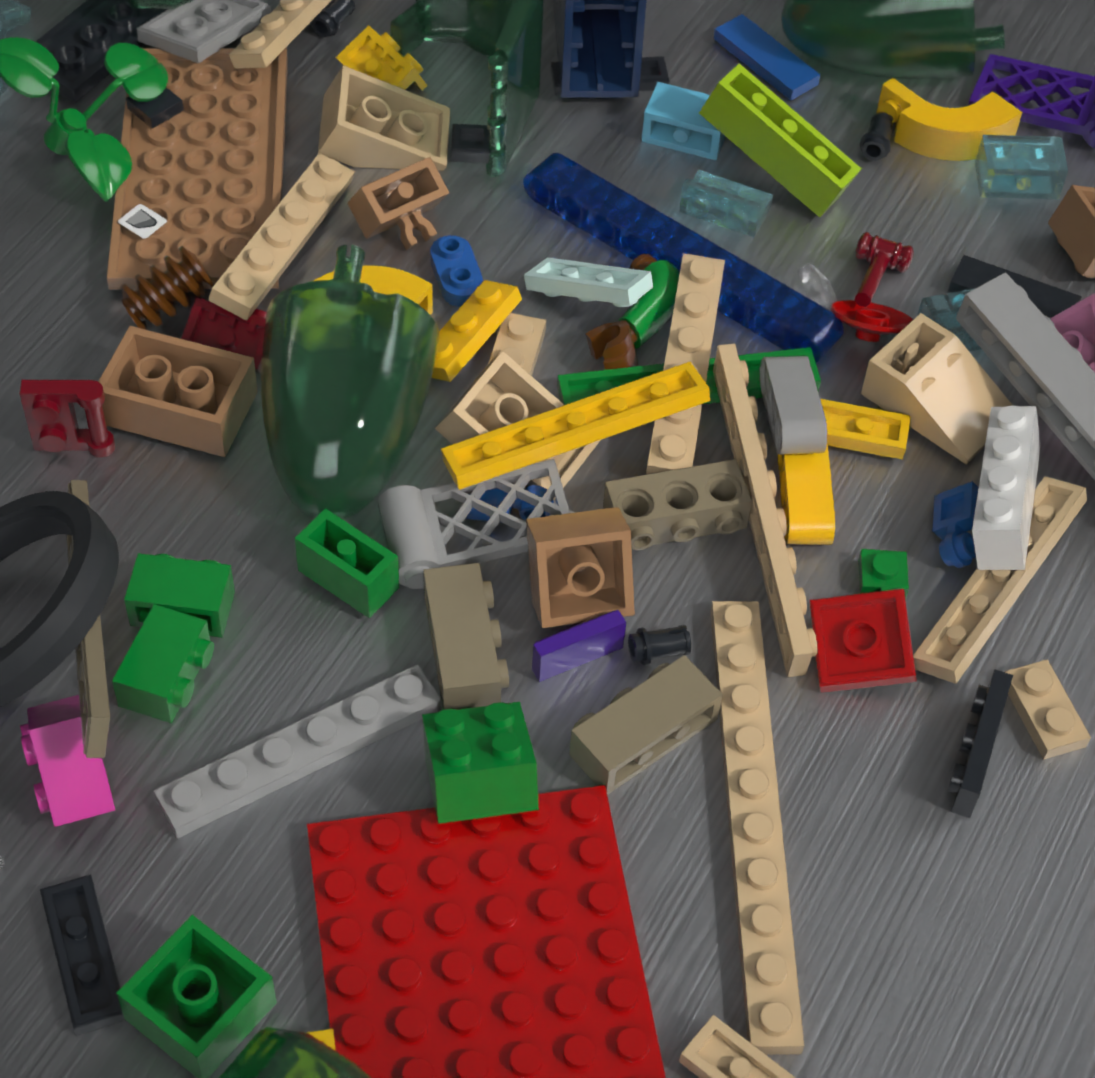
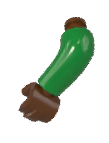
M642 254L635 258L629 269L650 271L653 288L640 297L635 304L631 305L619 318V321L600 325L585 333L591 355L596 360L602 356L604 357L603 364L605 370L638 366L635 349L640 348L672 318L680 273L669 261H656L649 254Z

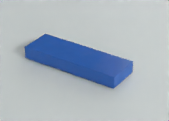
M744 14L715 28V41L790 101L819 85L820 74Z

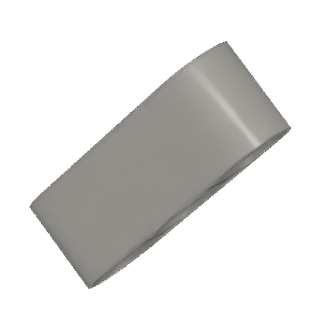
M808 356L763 357L760 364V387L777 454L824 453L827 446V423Z

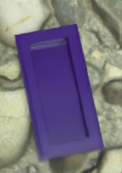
M614 610L534 642L532 671L537 680L542 682L623 649L626 630L625 619L619 610Z

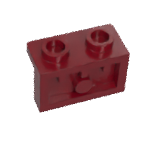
M196 297L181 339L253 357L255 372L262 374L275 339L282 341L285 332L276 323V317L263 310L255 309L246 321L210 301Z

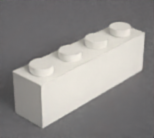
M1036 406L991 407L972 527L978 570H1025L1041 448Z

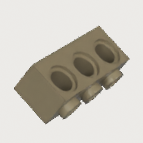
M736 459L605 482L603 509L619 507L631 530V547L633 550H644L652 545L674 541L688 542L696 537L718 533L731 534L740 529H746L752 505L750 494Z

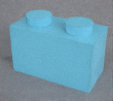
M657 82L644 112L641 142L717 161L726 136L699 114V111L709 98V94Z

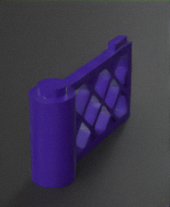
M989 54L969 99L968 106L982 99V96L992 91L997 92L1000 97L1022 111L1021 122L1083 135L1085 142L1095 148V76ZM993 70L1007 71L1012 75L998 79ZM1039 78L1047 80L1049 83L1036 87L1031 80ZM1020 84L1025 89L1024 92L1012 95L1007 88ZM1080 87L1089 89V91L1074 96L1069 88ZM1058 92L1063 100L1050 104L1044 97ZM1034 100L1039 107L1028 109L1023 108L1020 104ZM1072 109L1078 115V119L1061 116L1059 112Z

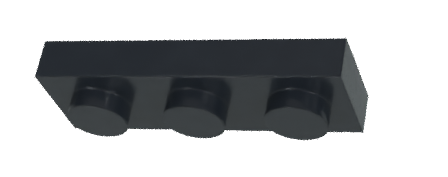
M994 669L988 687L978 685L970 711L979 714L976 725L967 724L959 751L968 753L965 765L955 764L947 790L956 793L951 810L952 813L970 818L976 806L1013 679L1011 674Z

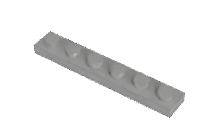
M417 664L154 790L156 801L178 839L421 720L422 714L436 713L442 710L441 698Z

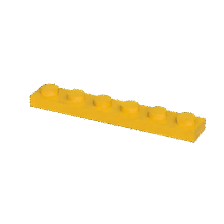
M690 361L441 448L443 462L457 488L460 490L709 402V386Z

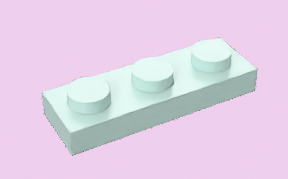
M549 257L524 274L526 290L543 292L546 296L550 297L560 295L576 297L583 302L595 300L613 303L616 307H627L635 304L640 297L653 288L650 271Z

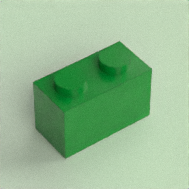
M326 508L295 537L298 571L369 619L399 589L398 556Z
M138 553L124 598L130 626L141 627L153 604L207 620L209 635L211 637L223 638L235 594L231 565L221 564L214 560L196 561L175 558L168 554L149 555Z
M153 604L112 679L118 707L172 724L179 708H185L191 700L194 691V679L200 668L206 669L212 659L214 642L210 641L207 620Z

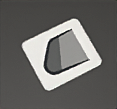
M138 204L118 220L119 224L143 239L148 238L167 222L165 218L143 204Z

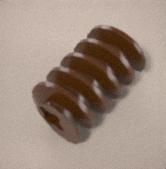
M180 246L178 248L181 259L179 263L168 255L164 257L165 272L151 265L149 267L152 277L151 281L137 274L135 276L138 288L136 291L126 284L120 286L123 295L121 301L138 328L148 330L145 320L150 321L157 327L162 324L160 310L170 317H174L177 315L174 301L187 308L191 306L188 292L191 291L201 299L206 296L203 282H206L211 287L215 285L196 255L185 247Z

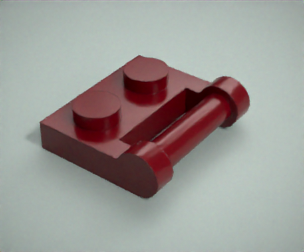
M21 380L19 394L34 451H89L91 455L98 458L107 457L114 452V436L107 430L102 407L105 401V394L101 383L95 380ZM73 403H78L80 407L84 408L89 429H79Z

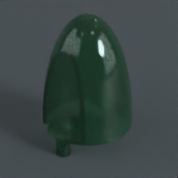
M786 0L781 11L783 33L797 50L822 64L857 74L898 79H942L973 76L975 52L1005 49L1003 24L975 28L974 0Z
M341 245L337 248L333 279L306 282L283 290L272 299L266 314L261 359V404L268 451L274 471L284 492L297 509L311 519H315L325 508L343 520L348 519L369 505L389 482L400 465L419 424L435 368L440 339L436 322L417 303L398 293L385 295L375 292L370 285L360 282L366 253L355 245H351L350 257L346 256L347 245Z

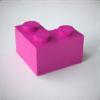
M79 695L27 708L28 723L20 725L21 742L28 766L38 764L42 782L33 784L40 813L51 812L54 827L115 811L103 759L86 758V754H83Z

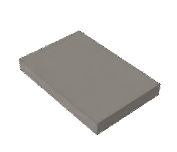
M183 0L137 28L138 41L200 63L257 27L261 23V18L271 13V5L259 0Z

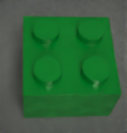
M498 702L482 707L459 710L445 709L436 713L422 714L425 760L438 824L539 810L537 762L520 702Z
M191 915L116 993L124 1019L197 1078H209L277 1003L273 977L194 915Z

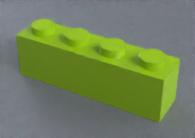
M740 63L718 82L699 111L702 117L819 218L840 198L862 169Z

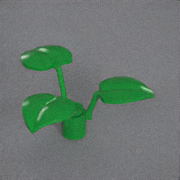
M20 37L0 39V77L16 92L30 98L44 97L51 90L50 109L46 116V120L51 124L44 133L46 146L56 154L68 155L78 172L105 202L109 201L130 175L132 159L127 149L116 138L106 133L94 135L91 129H87L86 122L121 85L127 94L136 101L146 102L159 97L168 82L167 70L163 64L159 63L152 54L136 45L129 43L114 44L105 53L104 63L108 72L116 80L100 94L83 114L73 108L62 110L58 113L59 83L53 78L59 70L56 58L44 46L33 40Z

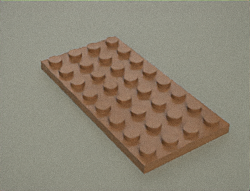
M222 48L200 63L161 49H144L156 57L158 62L162 63L167 70L168 82L166 87L183 100L184 111L152 129L127 108L125 99L121 144L131 156L132 170L115 194L107 270L109 290H121L120 286L122 284H126L132 290H137L135 276L139 274L146 280L151 281L152 277L149 268L151 265L165 272L164 257L167 255L179 263L181 261L178 250L180 246L185 247L196 255L216 284L282 201L288 68L287 48L266 68H234L229 54L235 48ZM138 204H143L167 220L163 226L146 239L141 238L118 223L120 218ZM279 279L272 288H279ZM203 282L204 289L213 288L206 282Z

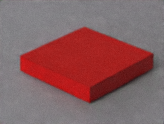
M904 589L809 600L812 627L817 640L816 660L821 693L916 682Z

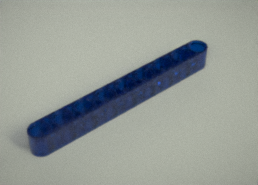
M550 154L523 179L524 189L533 201L631 260H634L639 255L649 254L656 261H669L679 270V273L683 253L725 260L717 311L783 350L811 347L815 362L817 363L844 334L841 320L830 310L562 154Z

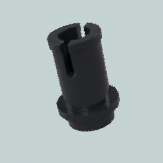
M332 0L311 21L313 30L321 37L334 36L339 31L340 24L354 12V1Z
M887 113L875 114L871 119L868 132L860 140L862 154L869 160H880L890 152V138L896 123L892 122L894 118Z
M679 625L678 627L647 631L644 627L638 628L636 633L629 634L628 637L630 657L633 662L640 661L645 666L649 665L652 659L689 655L691 653V638L689 631H687V626Z

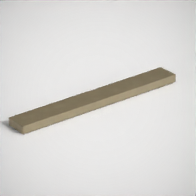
M70 480L67 493L75 495L89 506L87 480ZM66 535L68 566L74 549L72 535ZM99 615L92 628L75 648L83 754H86V758H105L110 724L101 618Z

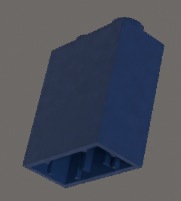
M553 0L561 98L639 97L647 0Z

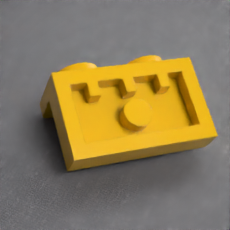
M369 25L336 56L342 66L349 67L404 90L412 83L421 91L428 86L419 75L424 69L409 53L404 57L398 53L401 47L387 32L380 36Z

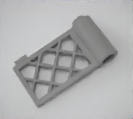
M555 459L531 464L460 490L455 482L423 490L415 486L402 485L383 492L378 498V508L388 550L398 556L399 584L411 589L424 588L423 569L482 563L528 552L526 521L520 520L506 512L516 498H519L535 506L527 519L541 517L544 511L552 515L570 513ZM549 476L551 486L542 498L524 489L530 480ZM498 488L508 494L499 507L496 508L479 500L486 490ZM554 497L557 505L551 502ZM453 498L463 503V505L452 519L436 511L434 502ZM472 508L491 517L480 532L462 524ZM499 522L519 530L513 539L509 541L499 542L489 536ZM440 525L446 527L443 532H441ZM455 532L473 540L466 551L447 555L445 545Z

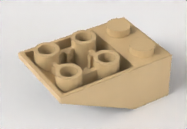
M922 313L869 360L861 392L863 396L885 411L911 415L909 427L966 465L985 447L991 407L1013 406L959 338Z

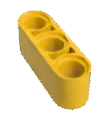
M828 442L824 453L778 454L781 508L784 510L787 526L786 535L784 536L785 543L795 545H832L835 535V510Z

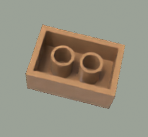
M129 326L98 381L104 389L105 401L102 407L107 426L222 457L226 456L258 393L253 357Z

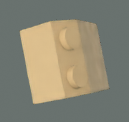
M342 66L323 97L318 154L321 153L352 167L403 169L431 157L437 170L444 171L447 167L450 108L349 67Z
M502 351L479 374L435 429L450 443L455 444L564 406V404ZM601 440L539 462L555 459L564 488ZM549 476L530 480L525 488L537 485L548 490L551 486Z

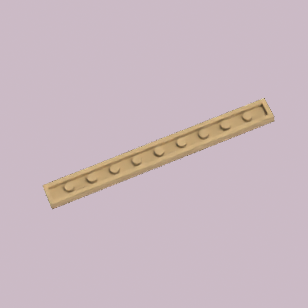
M712 601L710 612L717 689L723 694L719 717L747 1041L765 1055H798L803 1052L804 1037L759 601Z

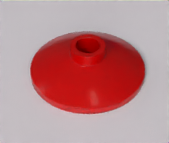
M855 300L836 301L832 303L830 310L841 322L856 329L855 336L869 342H879L881 335L899 334L914 320L909 315L894 308L876 303H870V305L863 307L858 305Z

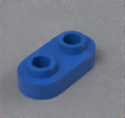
M453 235L440 237L433 242L430 249V262L442 297L447 303L461 307L483 282V277L471 245L464 238Z

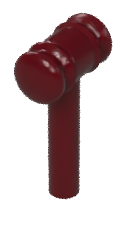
M868 232L863 233L857 242L855 255L858 260L866 259L870 265L855 295V302L863 307L870 305L887 267L891 270L896 268L900 273L906 272L913 259V247L911 245L903 246L901 242L897 243L887 240L878 235L873 237Z

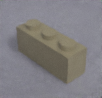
M479 563L423 569L424 600L443 710L482 707L501 702V688L509 687V674L506 659L497 660L495 648L501 647L502 641L498 619L490 620L488 609L494 608L491 580H482Z
M683 655L671 664L663 663L656 667L648 679L634 689L628 687L620 691L612 699L610 705L598 713L590 712L581 717L571 730L569 755L596 786L605 785L608 795L718 720L723 694L686 655Z

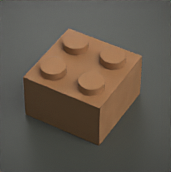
M619 507L526 519L532 604L542 628L583 623L614 610H619L623 617L635 615L631 530Z

